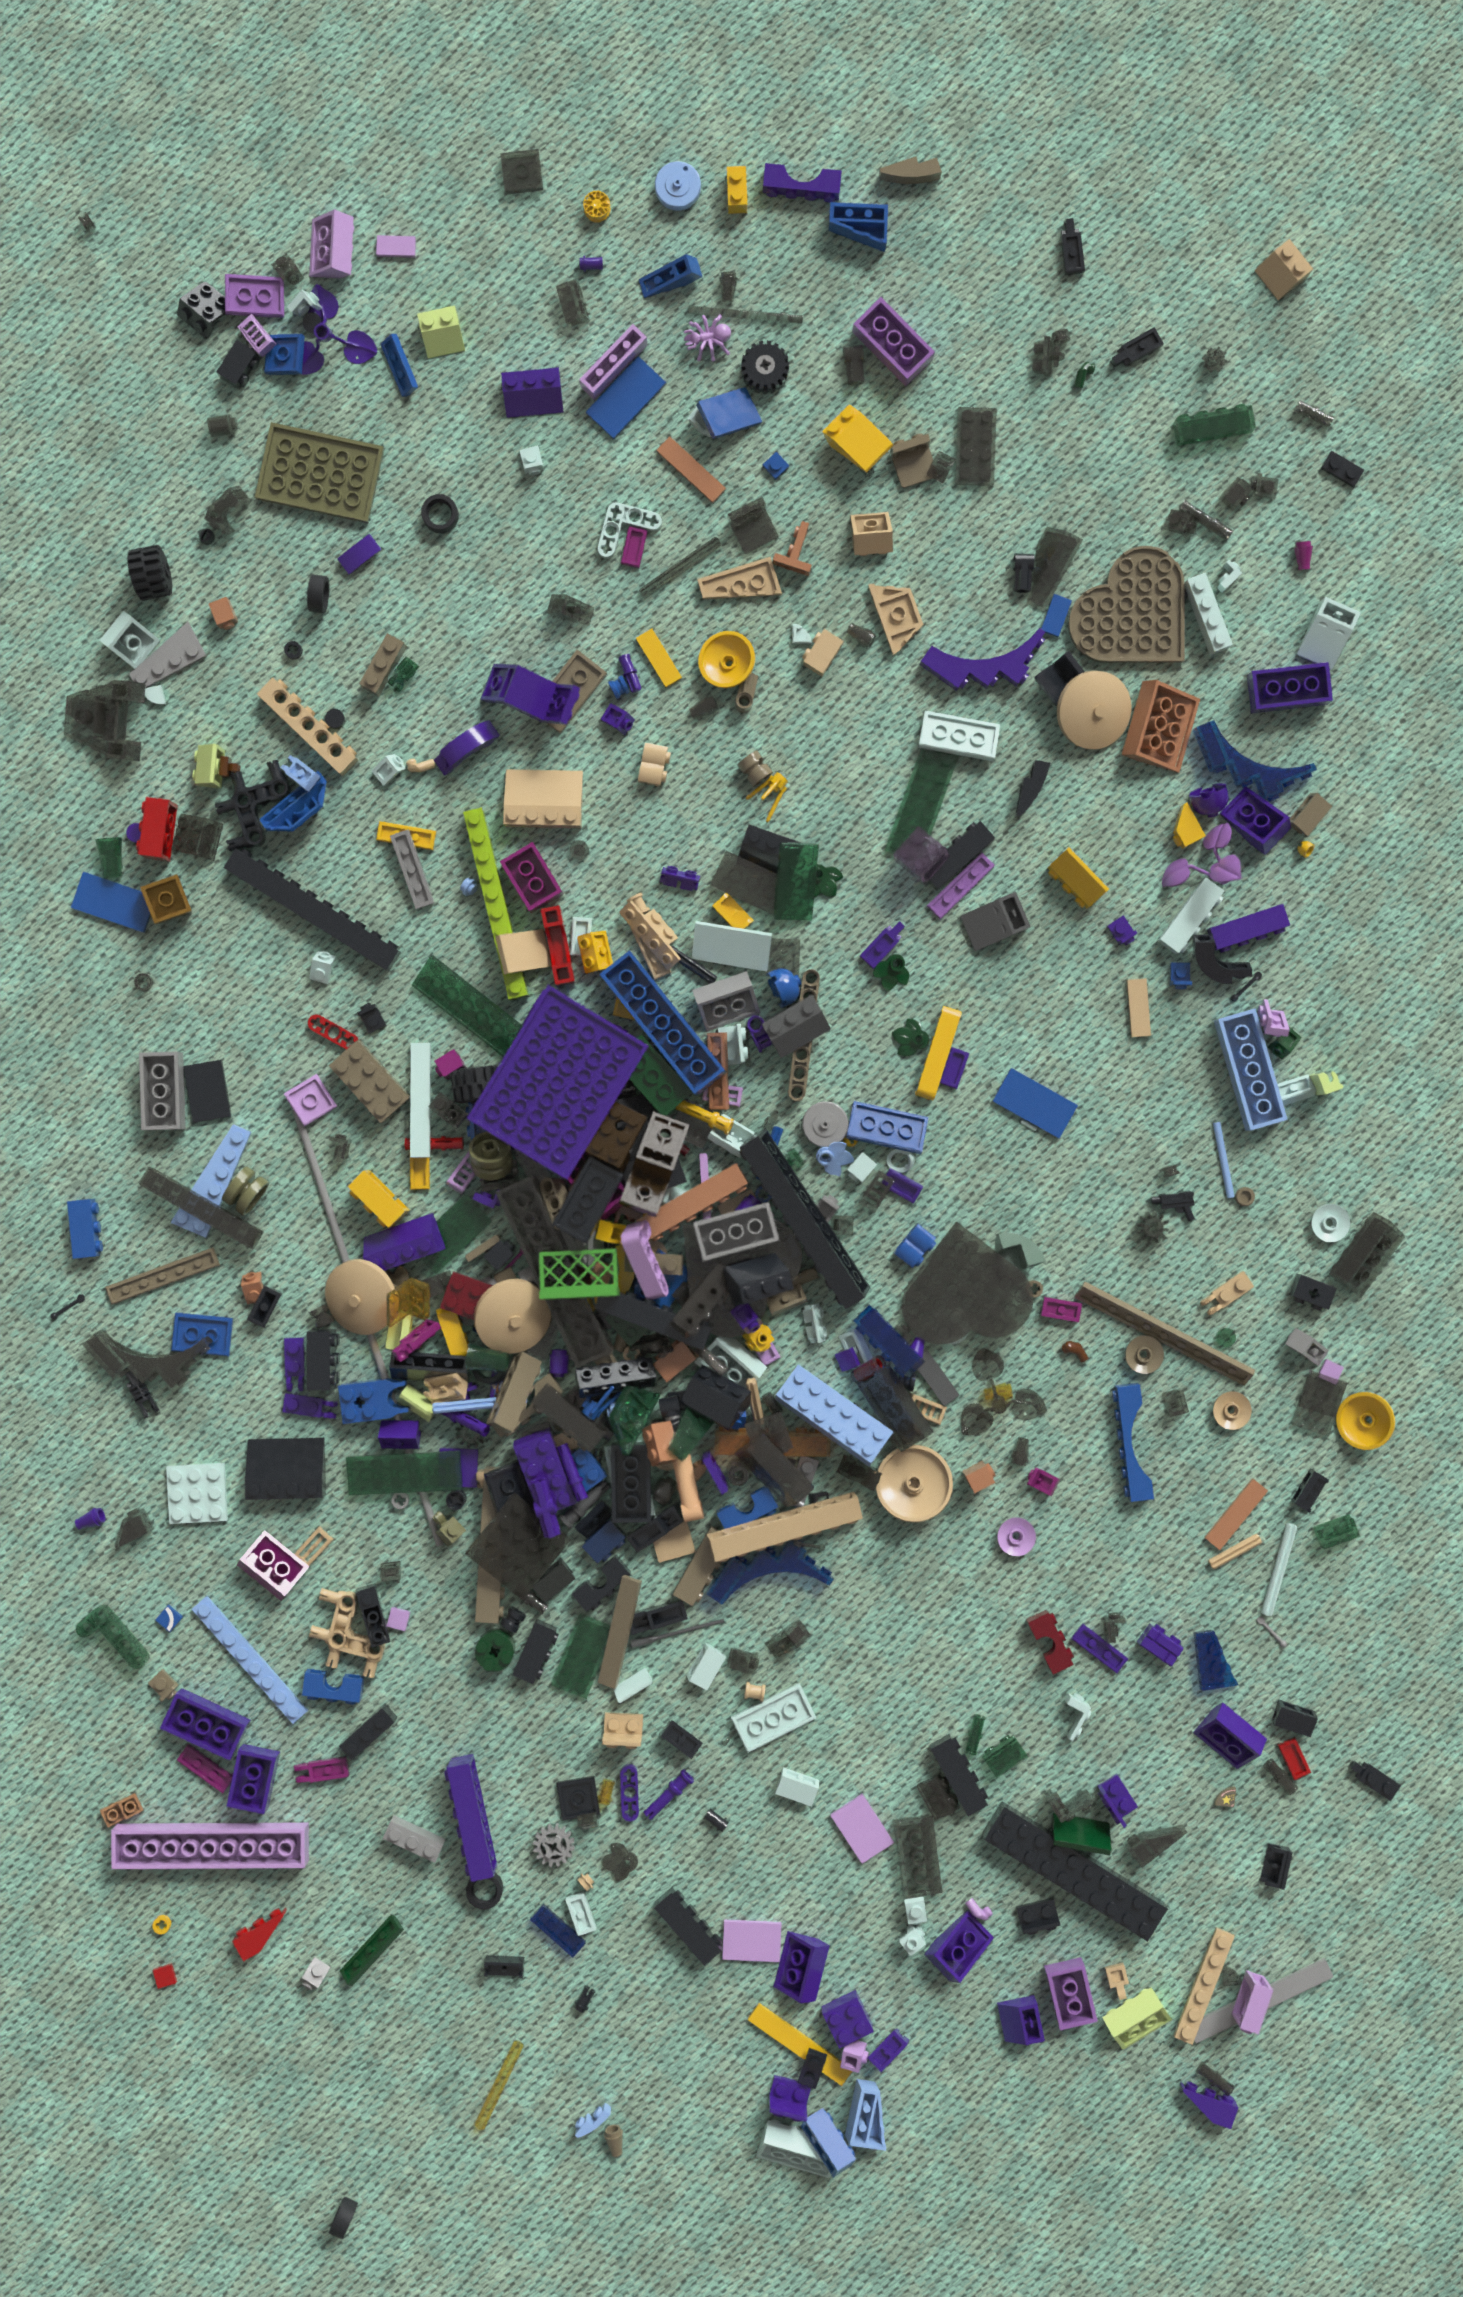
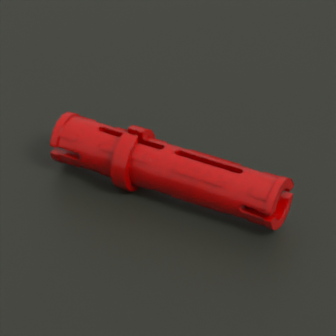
M446 1136L430 1138V1149H441L442 1151L447 1149H464V1138H446ZM405 1138V1150H410V1138Z

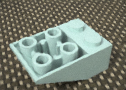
M1325 597L1319 602L1296 655L1314 663L1329 662V669L1332 670L1361 612Z

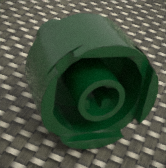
M495 1628L486 1631L480 1637L475 1648L477 1662L486 1671L505 1669L511 1663L515 1654V1641L504 1630ZM492 1648L499 1649L498 1653L492 1651Z

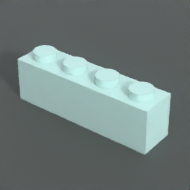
M1206 572L1187 579L1184 583V588L1188 594L1210 656L1228 650L1233 644Z
M1208 878L1202 879L1157 941L1174 954L1183 953L1189 946L1187 941L1190 937L1197 935L1200 931L1199 925L1201 922H1206L1211 916L1212 912L1210 910L1214 905L1217 907L1224 897L1221 895L1224 893V890Z

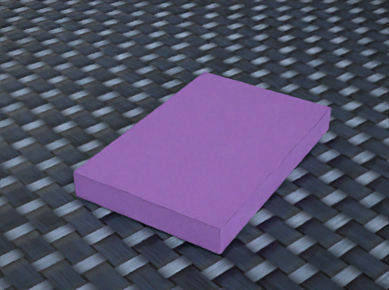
M225 274V314L239 316L253 314L255 317L284 318V277Z

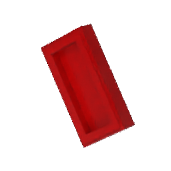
M1295 1737L1277 1745L1294 1781L1311 1773Z

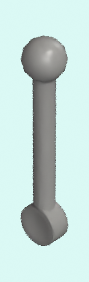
M1263 1617L1257 1618V1622L1262 1624L1279 1642L1280 1647L1285 1648L1287 1642L1282 1640L1265 1623Z

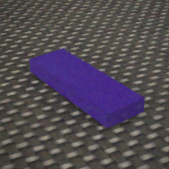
M1083 1623L1071 1637L1073 1641L1116 1674L1128 1660L1124 1654Z

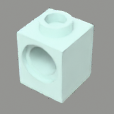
M861 1152L854 1160V1163L848 1167L847 1170L850 1172L848 1176L855 1182L858 1180L863 1182L877 1164Z

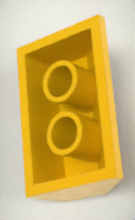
M1069 847L1047 867L1050 870L1048 874L1055 881L1058 879L1063 884L1061 887L1067 894L1072 893L1076 897L1075 902L1081 908L1085 907L1088 909L1109 890Z

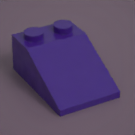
M1246 786L1220 812V816L1250 845L1264 855L1291 829L1289 816Z
M966 1910L934 1940L924 1955L949 1982L961 1983L994 1937Z

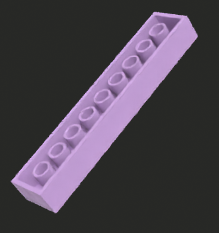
M309 1822L117 1824L111 1830L112 1869L305 1868L309 1862Z

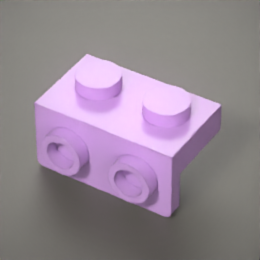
M1263 999L1262 1006L1259 1005L1257 1015L1260 1017V1026H1263L1264 1033L1275 1037L1288 1036L1289 1027L1284 1011L1271 1010L1268 1000Z

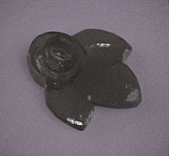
M611 1843L612 1853L605 1855L601 1860V1864L605 1869L612 1871V1880L621 1881L628 1877L629 1872L637 1868L638 1858L634 1853L628 1852L623 1844ZM625 1860H629L631 1865L626 1864Z

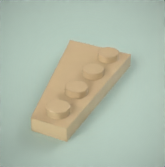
M771 557L697 579L703 599L782 595Z

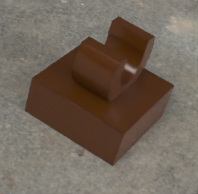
M227 756L220 757L219 775L222 778H230L231 773L240 771L241 766L237 763H232L231 758Z

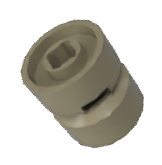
M757 750L737 764L743 774H748L747 779L753 787L760 784L762 778L767 779L773 773L768 764L762 763L763 757Z

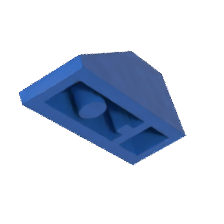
M685 254L640 278L639 283L644 298L686 286L703 276L697 258Z

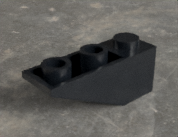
M376 1584L357 1588L356 1595L371 1647L391 1642Z

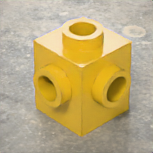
M763 1323L753 1333L747 1334L745 1331L740 1333L746 1340V1346L751 1351L764 1352L771 1347L770 1343L775 1340L771 1335L772 1331L770 1328L763 1325Z

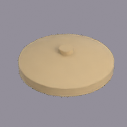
M1087 671L1074 677L1063 689L1057 705V720L1062 733L1071 743L1086 749H1101L1114 743L1126 730L1131 717V699L1127 688L1116 676L1103 671Z
M362 1259L348 1260L337 1266L327 1279L325 1287L327 1306L334 1319L348 1331L360 1335H370L382 1330L392 1321L397 1309L396 1290L389 1276L376 1264Z
M509 1279L496 1283L484 1292L475 1308L474 1325L477 1334L486 1346L500 1353L514 1354L528 1350L543 1338L550 1324L551 1308L548 1300L539 1299L540 1288L526 1280Z
M907 1445L892 1451L885 1457L877 1471L876 1491L882 1506L889 1514L905 1522L919 1523L936 1517L945 1509L952 1495L953 1479L947 1462L936 1451L925 1446Z

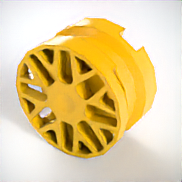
M592 191L585 196L583 206L586 217L595 223L606 220L611 212L608 196L601 191Z

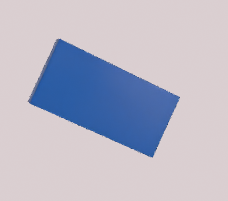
M1056 594L1053 595L1041 627L1045 633L1059 637L1072 600Z

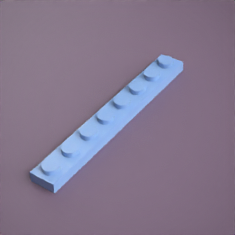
M208 1596L192 1608L193 1612L292 1724L308 1711Z

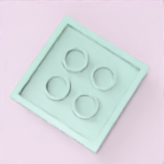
M225 1463L166 1466L169 1524L228 1520Z

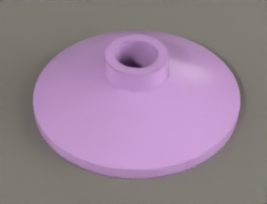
M1015 1517L1006 1520L1000 1526L997 1539L1004 1552L1012 1556H1022L1033 1548L1036 1541V1533L1033 1526L1027 1520ZM1013 1533H1019V1538L1013 1539Z

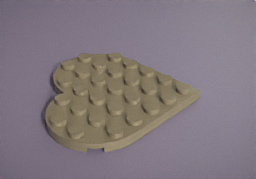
M1139 546L1124 552L1112 565L1107 577V584L1088 589L1076 600L1069 614L1068 629L1071 640L1079 652L1091 660L1104 663H1183L1185 661L1184 576L1180 565L1168 552L1154 546Z

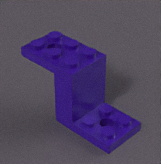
M493 664L480 700L487 703L504 704L543 723L567 725V722L572 717L573 706L579 699L580 688L575 685L556 684L520 665Z

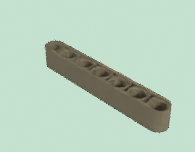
M809 969L803 974L799 1002L804 1000L803 995L807 992L812 993L817 1002L820 975L816 970ZM807 974H814L816 982L813 984L806 981ZM812 1041L793 1051L788 1096L793 1101L802 1100L806 1094ZM800 1049L805 1050L807 1053V1057L804 1060H799L796 1057V1052ZM800 1068L804 1071L805 1075L802 1079L795 1078V1069ZM798 1087L802 1090L800 1098L792 1096L791 1091L793 1088Z

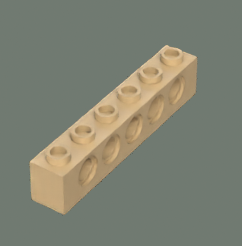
M272 677L257 695L340 775L344 776L358 761L355 757L357 753L350 746L346 748L341 743L343 739L336 732L332 735L327 730L329 726L322 719L318 721L313 717L316 713L309 706L304 708L300 704L302 700L294 692L292 694L287 692L288 686L282 680L276 681ZM285 695L286 700L279 704L277 702L278 697ZM293 709H300V713L298 716H291V712ZM313 722V728L305 730L306 723ZM327 735V741L323 744L319 743L320 736ZM340 748L341 754L338 757H333L334 749Z

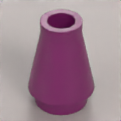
M1311 541L1295 543L1294 552L1298 570L1310 569L1313 550Z

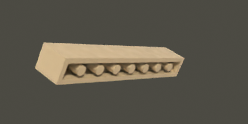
M850 1492L709 1533L707 1537L715 1562H725L731 1557L745 1556L748 1552L754 1550L762 1551L768 1546H779L788 1540H800L803 1536L809 1534L817 1535L826 1529H837L840 1525L846 1523L854 1524L858 1520L863 1519L857 1495L854 1492Z

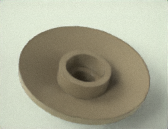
M1143 1335L1130 1341L1125 1351V1358L1132 1370L1141 1374H1149L1161 1366L1164 1359V1351L1158 1340L1151 1336ZM1141 1351H1146L1147 1356L1142 1358L1140 1356Z

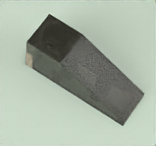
M1182 1824L1142 1832L1138 1835L1133 1834L1130 1836L1125 1846L1143 1868L1188 1832Z

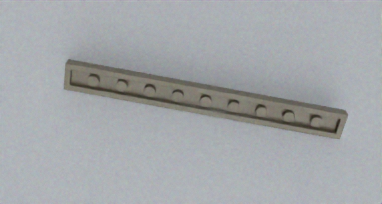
M1085 1281L1075 1295L1076 1299L1155 1338L1159 1342L1244 1386L1254 1375L1255 1370Z

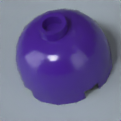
M1217 783L1212 784L1213 787L1202 790L1203 787L1191 791L1189 799L1195 812L1207 815L1208 818L1218 816L1219 812L1228 804L1229 796L1226 784Z

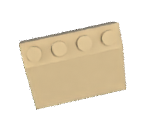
M506 769L504 826L582 828L583 771Z

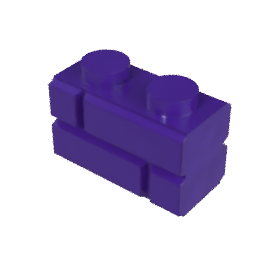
M1149 1623L1137 1640V1643L1170 1667L1173 1666L1177 1657H1179L1184 1649L1180 1644L1181 1640L1174 1635L1170 1637L1164 1633L1166 1630L1160 1625L1155 1624L1153 1626Z

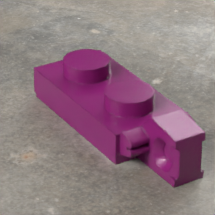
M428 1319L422 1322L400 1340V1345L392 1350L396 1360L401 1362L408 1358L409 1353L420 1348L424 1341L436 1334L441 1328L440 1324Z

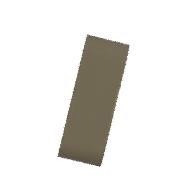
M544 1178L540 1183V1191L553 1224L569 1193L562 1179Z

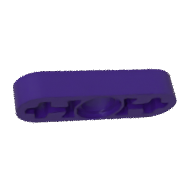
M626 1764L620 1772L621 1813L626 1821H634L639 1815L638 1770L634 1765ZM627 1769H631V1772H634L631 1775V1783H627V1775H624ZM631 1787L635 1790V1795L627 1797L624 1794V1790ZM624 1801L632 1802V1810L636 1811L632 1816L625 1813V1811H628V1803H624Z

